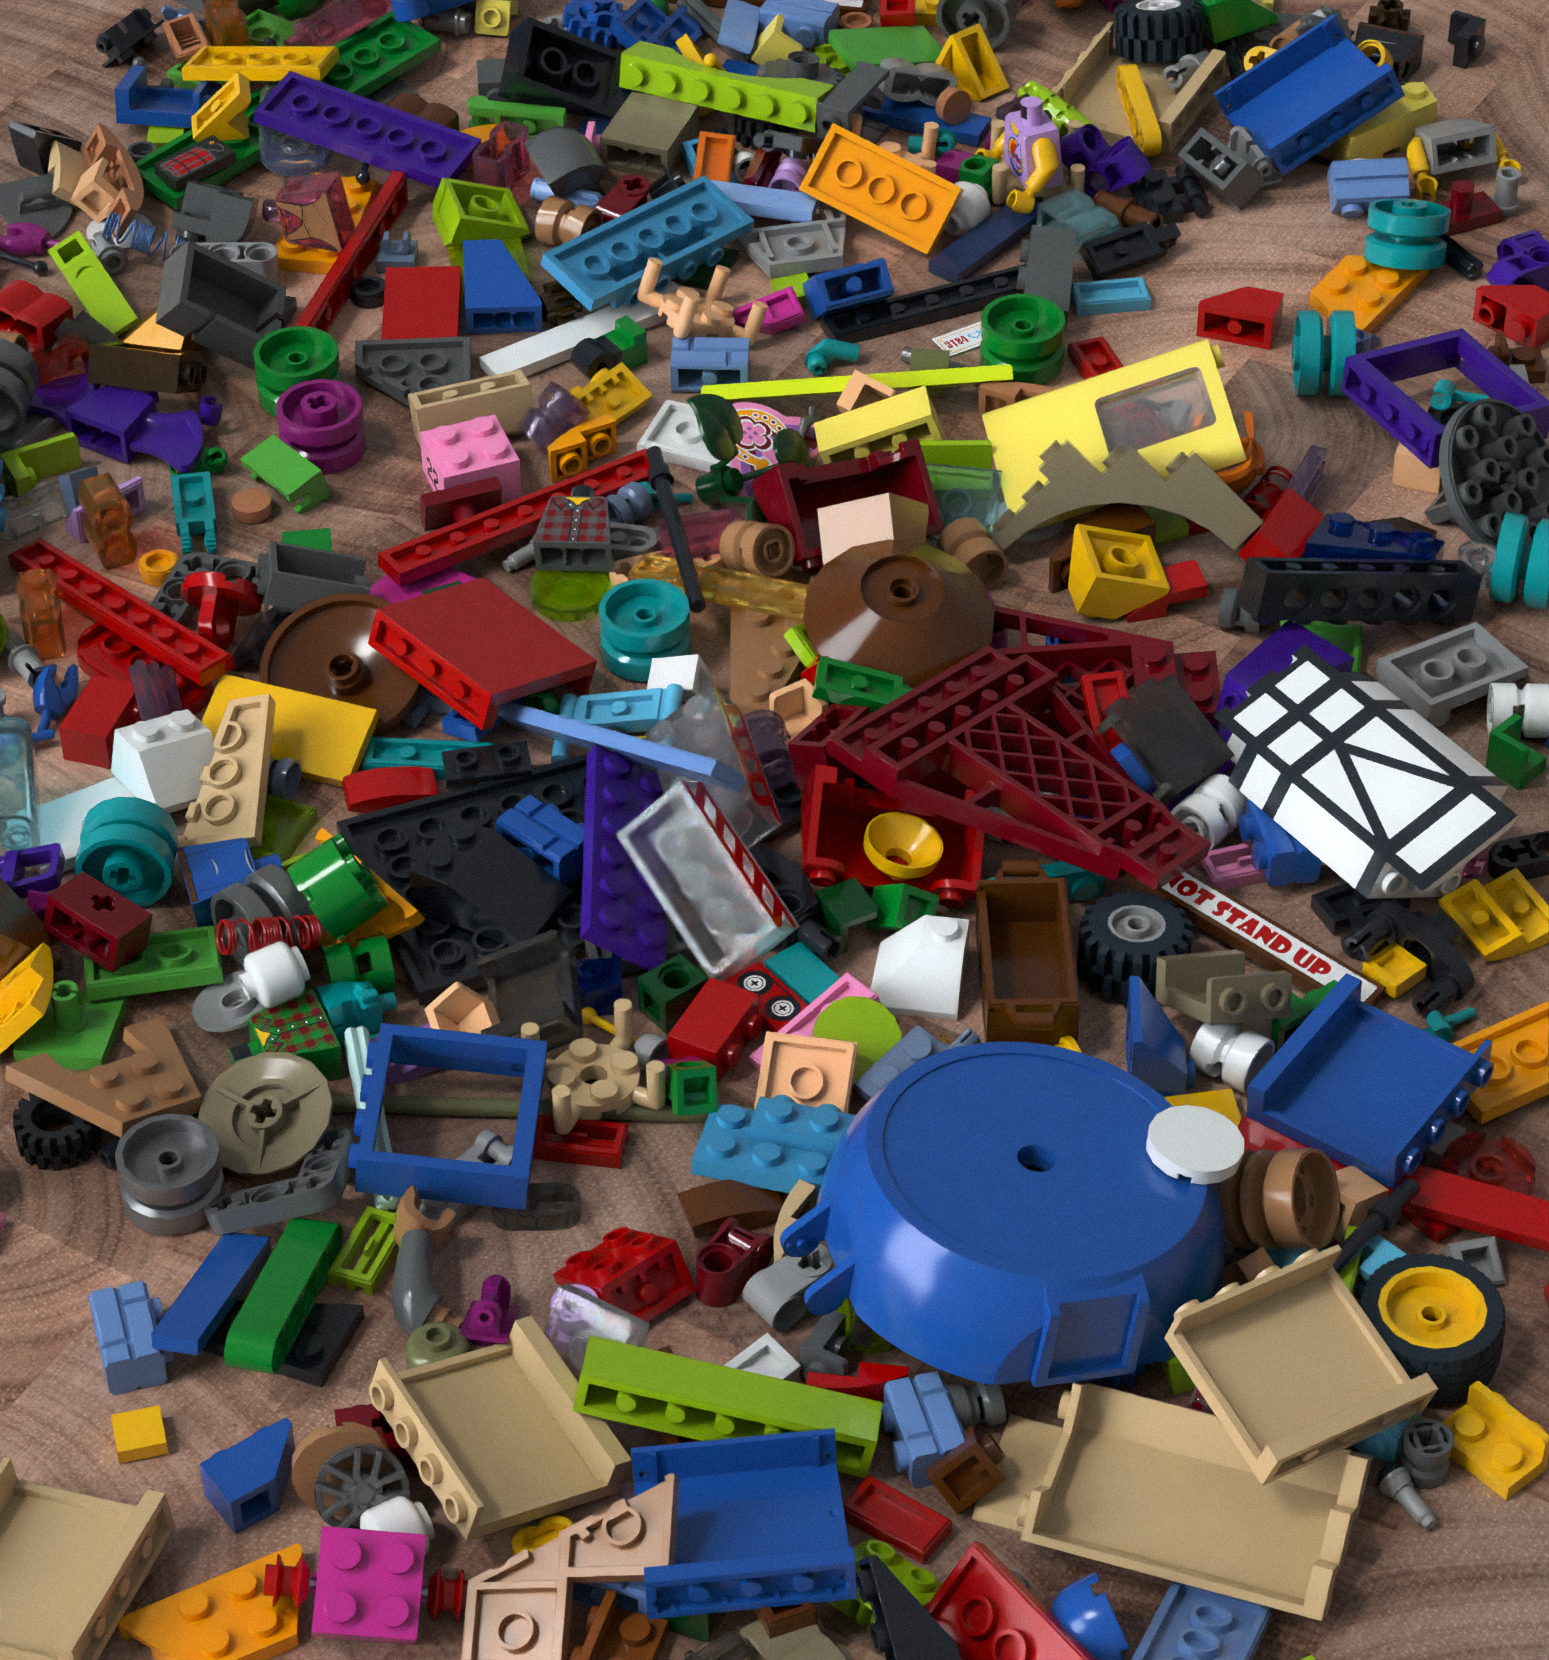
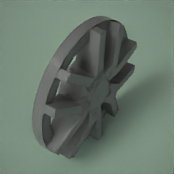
M354 1444L333 1453L320 1467L314 1484V1497L317 1509L323 1521H326L331 1527L360 1529V1526H353L351 1524L366 1510L397 1496L410 1498L409 1478L402 1462L389 1450L373 1444ZM361 1454L374 1455L370 1470L360 1469ZM353 1455V1470L351 1472L336 1465L339 1461ZM382 1458L390 1463L395 1470L379 1474ZM331 1473L342 1479V1485L339 1486L325 1482L327 1474ZM401 1479L402 1489L383 1490V1485ZM323 1492L337 1497L327 1508L323 1501ZM344 1506L350 1508L341 1521L333 1516Z

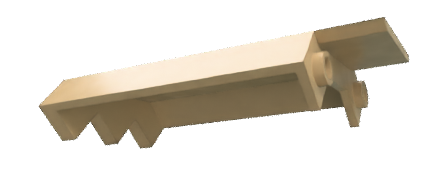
M1078 1381L1073 1383L1072 1390H1064L1060 1400L1058 1418L1064 1420L1063 1427L1016 1414L1010 1415L999 1443L1006 1456L1001 1461L1006 1480L977 1500L972 1520L1022 1533V1541L1322 1621L1328 1615L1333 1599L1332 1593L1336 1575L1341 1573L1350 1544L1349 1538L1353 1521L1358 1519L1373 1455L1345 1448L1262 1486L1216 1415L1087 1381Z

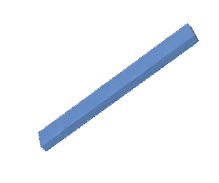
M510 701L500 704L497 713L498 717L527 732L590 750L597 744L611 752L621 754L631 762L739 793L746 779L743 777V774L713 758Z

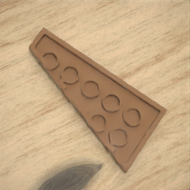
M790 567L781 576L770 578L731 570L729 705L739 707L744 720L770 725V694L794 683L802 671L803 663L783 635L791 627L803 623L806 591L817 574L795 570ZM729 714L730 717H735V718H739V719H740V716H739V715Z

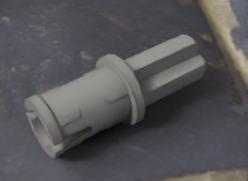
M1203 50L1195 55L1187 54L1182 56L1178 63L1166 67L1163 71V80L1165 81L1171 77L1174 78V80L1166 85L1170 88H1177L1188 82L1209 55L1208 51Z
M12 631L7 635V641L2 654L8 660V666L11 671L21 675L33 689L37 677L46 665L41 661L38 650L34 646L26 644L16 632Z

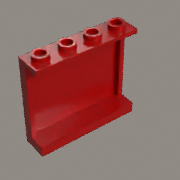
M484 577L377 608L368 644L481 730L494 727L500 704L564 683L578 694L588 695L597 660Z

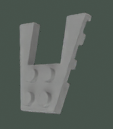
M818 200L817 209L822 220L754 228L753 225L751 232L735 239L734 242L769 278H780L804 272L821 274L844 267L847 214Z

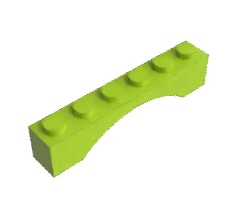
M643 41L637 42L621 53L619 87L814 133L816 132V103L818 101L822 102L835 89V85L805 78H770L726 72L694 62L680 55L673 48Z

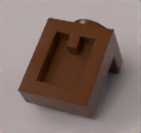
M1496 332L1494 346H1489L1488 350L1508 367L1509 365L1525 364L1529 384L1544 383L1546 369L1540 348H1509L1505 332Z
M973 1425L964 1431L966 1441L926 1469L927 1477L957 1515L1006 1480L1001 1462L1006 1458L1005 1453L991 1434L987 1433L982 1437Z

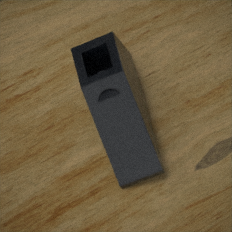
M877 1555L868 1556L859 1561L861 1571L856 1572V1584L862 1601L864 1603L870 1602L875 1622L870 1623L869 1628L872 1643L878 1655L884 1653L886 1660H961L957 1643Z

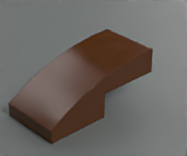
M731 1179L705 1184L677 1193L680 1205L696 1239L718 1231L723 1222L729 1217L740 1220L742 1227L754 1230L777 1221L783 1206L777 1191L750 1186Z

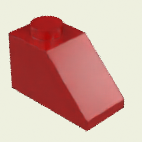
M1246 286L1200 300L1198 304L1196 336L1270 350L1281 326L1284 293Z

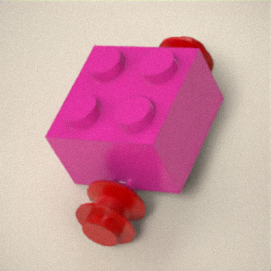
M322 1526L317 1573H312V1578H309L310 1567L303 1556L299 1558L295 1566H284L281 1556L277 1554L276 1565L266 1564L263 1596H273L272 1607L276 1606L281 1597L292 1598L295 1608L299 1609L307 1600L308 1589H311L310 1594H315L311 1637L415 1645L418 1634L420 1603H425V1598H427L426 1609L433 1620L437 1619L442 1610L452 1611L456 1622H459L460 1613L466 1610L468 1581L464 1580V1570H461L454 1580L445 1579L441 1568H437L429 1577L428 1588H426V1582H422L427 1535Z

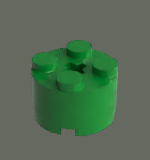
M341 832L329 838L287 868L300 893L303 891L310 903L308 906L332 937L337 938L338 941L348 936L390 905L377 886L379 883L364 862L359 864L353 856L355 854L354 850Z

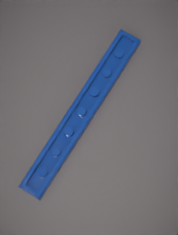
M727 59L722 67L727 72L755 76L759 65ZM885 95L886 102L879 109L864 106L865 118L888 124L891 128L923 135L924 124L926 122H935L939 125V129L945 128L953 131L958 143L975 147L980 145L991 129V117L969 112L964 121L957 125H950L938 118L934 106H929L916 100L899 102Z

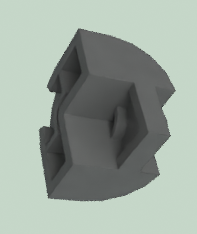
M556 126L542 131L524 142L527 151L555 196L565 198L583 186L587 190L599 192L602 197L606 195L599 182L605 179L603 174L609 170L594 145L584 134L574 128Z
M197 180L188 181L181 211L174 212L171 227L177 228L175 240H177L178 236L186 239L188 238V240L194 243L242 242L249 235L254 224L259 198L245 197L243 192Z

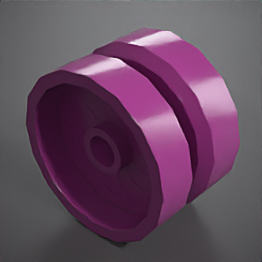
M317 379L294 385L280 395L276 404L279 439L321 469L323 475L342 472L353 467L363 458L366 450L363 406L360 394L352 386L337 380Z

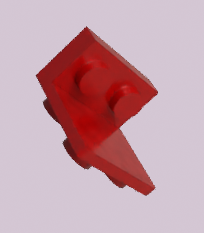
M621 1227L610 1231L603 1237V1243L590 1251H582L572 1255L566 1260V1266L553 1274L556 1284L563 1286L582 1284L595 1291L599 1298V1307L611 1336L621 1339L696 1291L676 1240L654 1235L653 1233L629 1229L628 1227Z

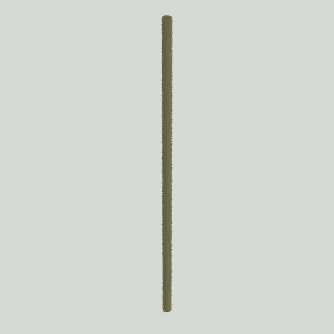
M199 1090L202 1101V1098L204 1097L207 1091ZM331 1094L333 1100L332 1113H356L357 1107L354 1095ZM384 1095L383 1100L385 1114L518 1118L520 1099ZM541 1100L539 1114L553 1115L552 1100ZM666 1103L660 1110L633 1104L628 1110L616 1115V1109L601 1113L602 1119L597 1120L706 1123L709 1113L676 1116L672 1113V1103ZM737 1105L753 1110V1105Z

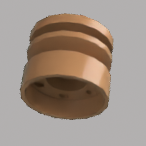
M1284 1148L1279 1152L1269 1149H1260L1259 1151L1244 1150L1243 1159L1236 1173L1219 1183L1225 1233L1228 1240L1238 1250L1256 1251L1262 1246L1268 1251H1275L1280 1247L1288 1250H1310L1313 1248L1320 1250L1330 1243L1336 1231L1340 1214L1338 1180L1330 1158L1321 1149Z

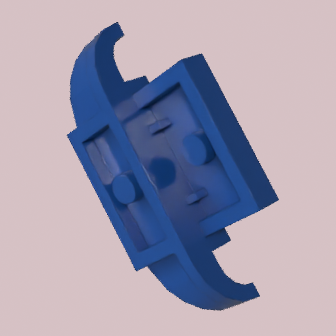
M637 0L608 30L626 48H630L637 42L643 41L673 48L680 55L682 53L675 41L687 33L692 41L696 42L703 34L700 23L687 12L688 8L684 4L668 17L651 0Z

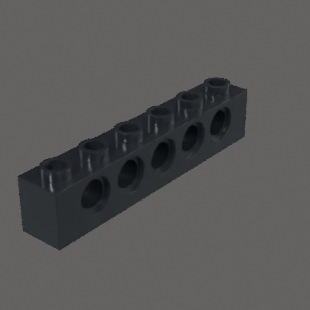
M1248 557L1237 604L1251 615L1252 620L1266 625L1275 624L1276 620H1289L1301 625H1310L1312 621H1327L1335 625H1346L1348 621H1362L1366 624L1378 626L1383 625L1384 621H1397L1404 625L1416 626L1419 624V621H1432L1438 625L1452 626L1454 622L1472 621L1482 575L1462 560Z

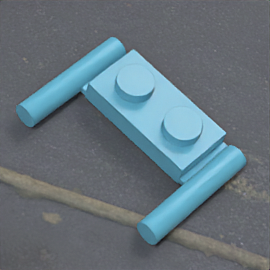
M673 683L668 685L667 689H642L580 695V697H576L573 694H564L561 697L558 715L599 727H622L628 733L660 730L659 744L675 748L683 687ZM554 739L551 763L568 759L569 743Z

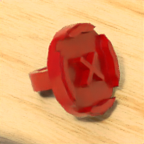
M202 571L191 573L185 577V582L183 580L180 597L187 604L200 609L198 635L221 649L227 648L234 636L237 616H249L260 612L263 595L257 594V584L242 577L237 578V583L226 581L227 575L221 572Z

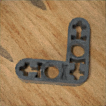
M202 552L188 553L177 561L150 605L167 616L171 614L172 619L187 627L197 608L187 604L183 599L171 598L174 595L181 594L183 580L185 582L186 576L202 571L221 572L227 575V578L241 576L258 585L259 578H256L257 563Z
M341 1128L326 1132L315 1150L306 1155L298 1177L231 1192L214 1199L204 1209L212 1232L219 1235L229 1234L318 1213L333 1207L342 1198L353 1169L347 1168L350 1144L355 1143L351 1131Z

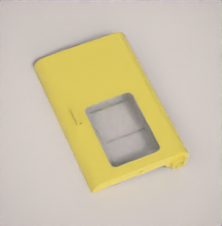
M1208 339L983 413L982 418L988 440L992 442V455L1007 509L1010 508L1015 513L1026 502L1021 496L1037 480L1042 484L1048 480L1039 471L1038 467L1043 463L1039 455L1054 440L1062 444L1068 439L1100 472L1106 468L1102 461L1117 446L1124 450L1130 444L1163 478L1169 474L1165 467L1182 451L1188 455L1194 450L1214 471L1246 461L1247 459L1218 371L1219 368L1225 367L1218 344L1210 346ZM1108 504L1085 506L1056 515L1027 532L1094 511Z

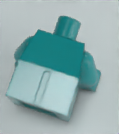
M341 981L316 988L317 997L340 1046L344 1045V1032L349 1027L357 1028L364 1026L369 1031L370 1039L378 1036L379 1033L376 1034V1032L380 1029L381 1023H383L382 1013L397 1009L395 994L389 992L379 995L371 982Z

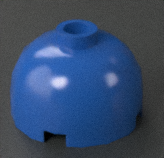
M1096 1571L1064 1587L1055 1597L1050 1608V1612L1056 1617L1062 1627L1097 1660H1124L1121 1652L1130 1648L1105 1592L1095 1596L1090 1586L1100 1581Z

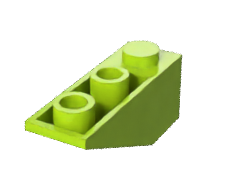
M79 230L48 250L108 342L140 322Z

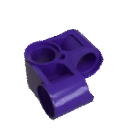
M1085 124L1060 138L1062 163L1069 170L1073 164L1085 166L1084 192L1091 197H1094L1101 189L1112 193L1125 185L1133 184L1148 173L1152 167V164L1131 136L1124 137L1110 147L1100 130L1093 124Z
M1530 230L1503 239L1497 247L1499 261L1486 274L1488 283L1490 285H1536L1549 292V242L1537 230Z

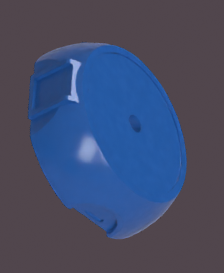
M1003 1041L977 1043L945 1050L915 1063L887 1082L860 1109L841 1136L823 1176L816 1207L782 1232L780 1244L786 1255L790 1257H803L812 1253L818 1247L820 1241L826 1242L836 1267L810 1285L805 1291L804 1302L811 1313L815 1315L832 1313L842 1305L845 1298H849L855 1313L864 1323L903 1352L928 1365L959 1377L989 1385L1031 1380L1033 1387L1133 1374L1136 1371L1137 1365L1165 1362L1176 1356L1164 1339L1174 1321V1312L1191 1300L1198 1299L1201 1303L1211 1299L1221 1290L1226 1248L1224 1214L1217 1183L1205 1185L1190 1183L1192 1177H1185L1179 1174L1178 1179L1173 1178L1152 1162L1146 1151L1149 1125L1158 1113L1173 1106L1149 1085L1130 1073L1090 1055L1046 1044ZM1023 1166H1036L1043 1169L1044 1172L1031 1171Z

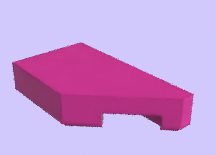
M792 286L755 300L763 302L768 306L759 332L774 335L807 321ZM753 302L734 309L732 316L735 319V325L745 327Z

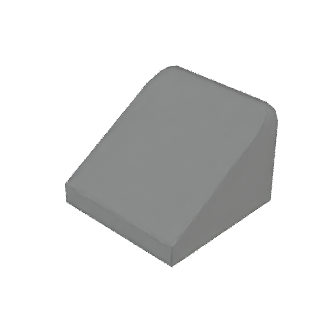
M1495 1236L1450 1243L1442 1249L1444 1256H1451L1454 1259H1460L1462 1262L1469 1263L1472 1267H1476L1478 1271L1483 1272L1487 1278L1489 1277L1495 1285L1506 1283Z

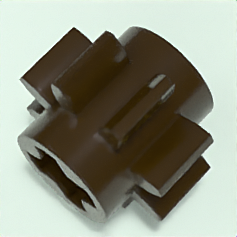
M1379 0L1377 6H1370L1368 23L1408 32L1411 10H1403L1404 4L1400 0Z
M557 280L543 284L545 293L538 295L542 303V320L544 322L552 321L553 327L575 320L574 314L581 312L583 305Z

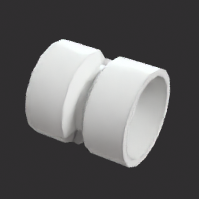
M1490 683L1487 696L1488 736H1490V732L1513 715V706H1519V715L1523 717L1521 732L1524 737L1549 738V684L1526 683L1524 688L1520 690L1515 683Z
M1221 774L1210 776L1195 789L1193 794L1188 795L1171 811L1176 820L1211 842L1209 851L1213 850L1229 833L1239 826L1240 816L1245 815L1247 800H1249L1228 782L1230 777Z
M1203 1023L1192 1042L1189 1060H1194L1195 1069L1214 1078L1222 1074L1223 1083L1248 1094V1084L1275 1055L1274 1041L1252 1030L1240 1033L1241 1025L1238 1023L1217 1025Z

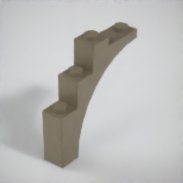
M1066 439L1062 444L1054 440L1039 455V458L1043 461L1038 467L1039 471L1048 480L1044 484L1037 480L1021 496L1026 502L1015 513L1009 508L995 521L992 526L997 531L992 535V539L1005 550L1025 532L1056 515L1085 506L1126 503L1153 506L1182 515L1210 530L1235 550L1263 523V520L1194 450L1188 455L1183 451L1180 452L1165 467L1169 474L1163 478L1131 444L1124 450L1117 446L1102 461L1106 468L1100 472Z

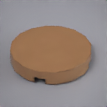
M342 1422L343 1426L332 1428L328 1424L316 1428L300 1441L292 1455L291 1477L298 1497L308 1507L318 1511L314 1497L315 1479L320 1467L333 1453L354 1444H373L389 1450L386 1440L373 1428L356 1422ZM361 1454L360 1469L370 1470L374 1455ZM353 1455L339 1461L336 1465L351 1472L353 1470ZM382 1458L379 1474L392 1471L393 1466ZM328 1473L325 1482L341 1486L343 1480ZM391 1483L383 1485V1490L388 1489ZM323 1492V1501L327 1508L337 1497ZM344 1506L334 1515H346L350 1508Z

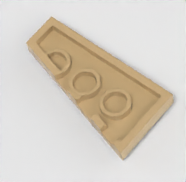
M270 694L229 700L212 745L215 753L211 763L203 768L199 779L202 787L196 802H191L185 816L188 824L184 835L178 836L177 849L238 838L246 839L249 848L261 846L276 706Z

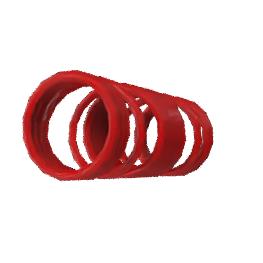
M1270 467L1262 476L1260 482L1244 498V502L1260 518L1264 515L1267 507L1260 504L1256 500L1255 495L1262 496L1271 505L1279 497L1278 495L1285 491L1270 482L1269 475H1279L1287 480L1291 489L1294 487V478L1284 467ZM1274 470L1281 471V472H1283L1284 474H1286V475L1288 476L1289 480H1288L1284 475H1282V474H1280V473H1277V472H1271V471H1274Z
M314 914L303 915V917L299 915L294 916L289 924L281 916L257 917L251 925L243 918L238 919L235 923L230 919H222L216 928V943L222 955H230L231 953L235 955L238 942L236 925L239 922H245L250 929L248 936L250 952L275 942H283V932L279 920H282L287 926L285 942L289 946L288 938L290 935L291 948L293 947V934L290 926L295 919H300L298 940L301 948L304 951L317 950L322 937L320 921ZM309 923H310L311 928H312V937H311V932H310V928H309ZM225 925L228 931L227 950L225 949L223 937ZM251 938H252V941H253V950H252V946H251Z

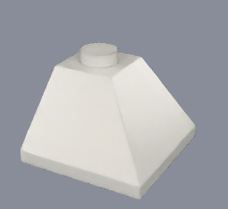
M924 915L881 941L871 990L879 995L880 1003L892 1014L957 1021L969 958L970 920Z

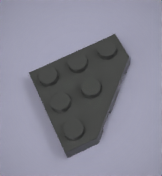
M470 336L355 341V373L358 378L409 406L408 394L471 380Z

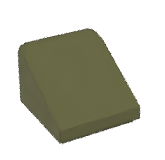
M911 348L910 371L949 369L950 350ZM948 387L927 390L930 397L946 398Z

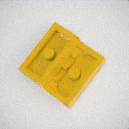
M1517 868L1485 886H1482L1475 878L1438 900L1441 908L1457 924L1460 931L1486 962L1510 958L1549 943V905Z
M44 942L0 981V1054L42 1018L49 1005L52 995L54 971L51 949Z

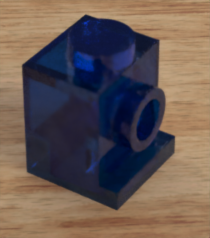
M612 953V958L567 960V972H558L559 999H568L569 1017H579L581 1010L585 1007L595 1009L597 1016L614 1015V1002L623 998L620 956Z

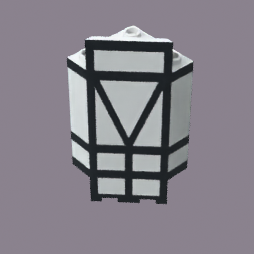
M1306 644L1292 654L1293 661L1291 665L1277 674L1271 670L1246 690L1248 698L1231 710L1225 706L1213 715L1215 719L1232 732L1223 751V754L1236 764L1228 782L1366 899L1446 896L1453 892L1460 884L1461 874L1466 864L1509 830L1518 817L1515 812L1501 802L1508 788L1507 784L1368 673L1339 672Z

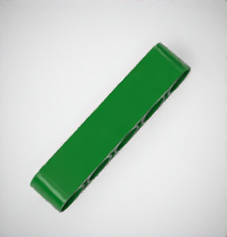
M301 1217L293 1218L289 1221L229 1329L224 1349L226 1367L274 1375L279 1372L328 1280L329 1269L341 1251L343 1227L340 1223Z

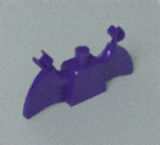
M89 357L84 359L85 374L70 375L39 384L31 400L28 413L49 416L61 422L68 428V433H75L79 446L127 464L139 452L151 454L164 460L182 473L190 472L202 455L204 435L201 423L208 426L218 425L223 409V404L216 405V398L214 396H204L200 399L198 412H193L192 410L178 413L157 412L156 404L159 401V396L156 391L133 390L131 388L110 385L100 388L101 384L87 383Z

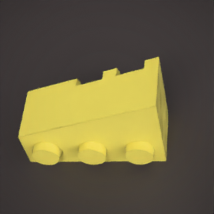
M1409 82L1401 85L1405 94L1404 97L1329 145L1328 148L1337 161L1356 158L1381 159L1384 153L1395 148L1398 152L1406 150L1411 140L1415 137V128L1417 126L1435 123L1438 100L1424 82Z
M926 386L814 423L818 451L824 464L867 457L877 450H883V452L892 451L893 453L899 449L898 444L900 442L908 440H947Z

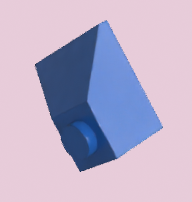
M1129 976L1125 1036L1127 1072L1149 1085L1163 1097L1186 1094V1088L1195 1087L1194 1060H1186L1185 1041L1139 976Z

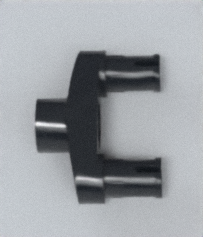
M1382 902L1368 915L1367 922L1345 940V948L1350 954L1360 947L1361 950L1354 958L1361 962L1366 961L1380 945L1387 941L1389 944L1392 942L1397 943L1427 964L1426 976L1433 983L1412 1001L1413 1008L1418 1014L1426 1007L1429 1008L1422 1016L1425 1020L1430 1012H1441L1453 1000L1460 1001L1474 988L1473 973L1455 949L1461 942L1460 929L1450 917L1443 913L1435 912L1424 921L1396 903Z

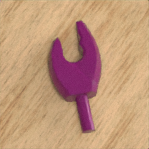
M18 222L7 225V235H0V250L21 257L34 254L45 255L49 248L54 247L61 241L51 239L49 231L37 224Z

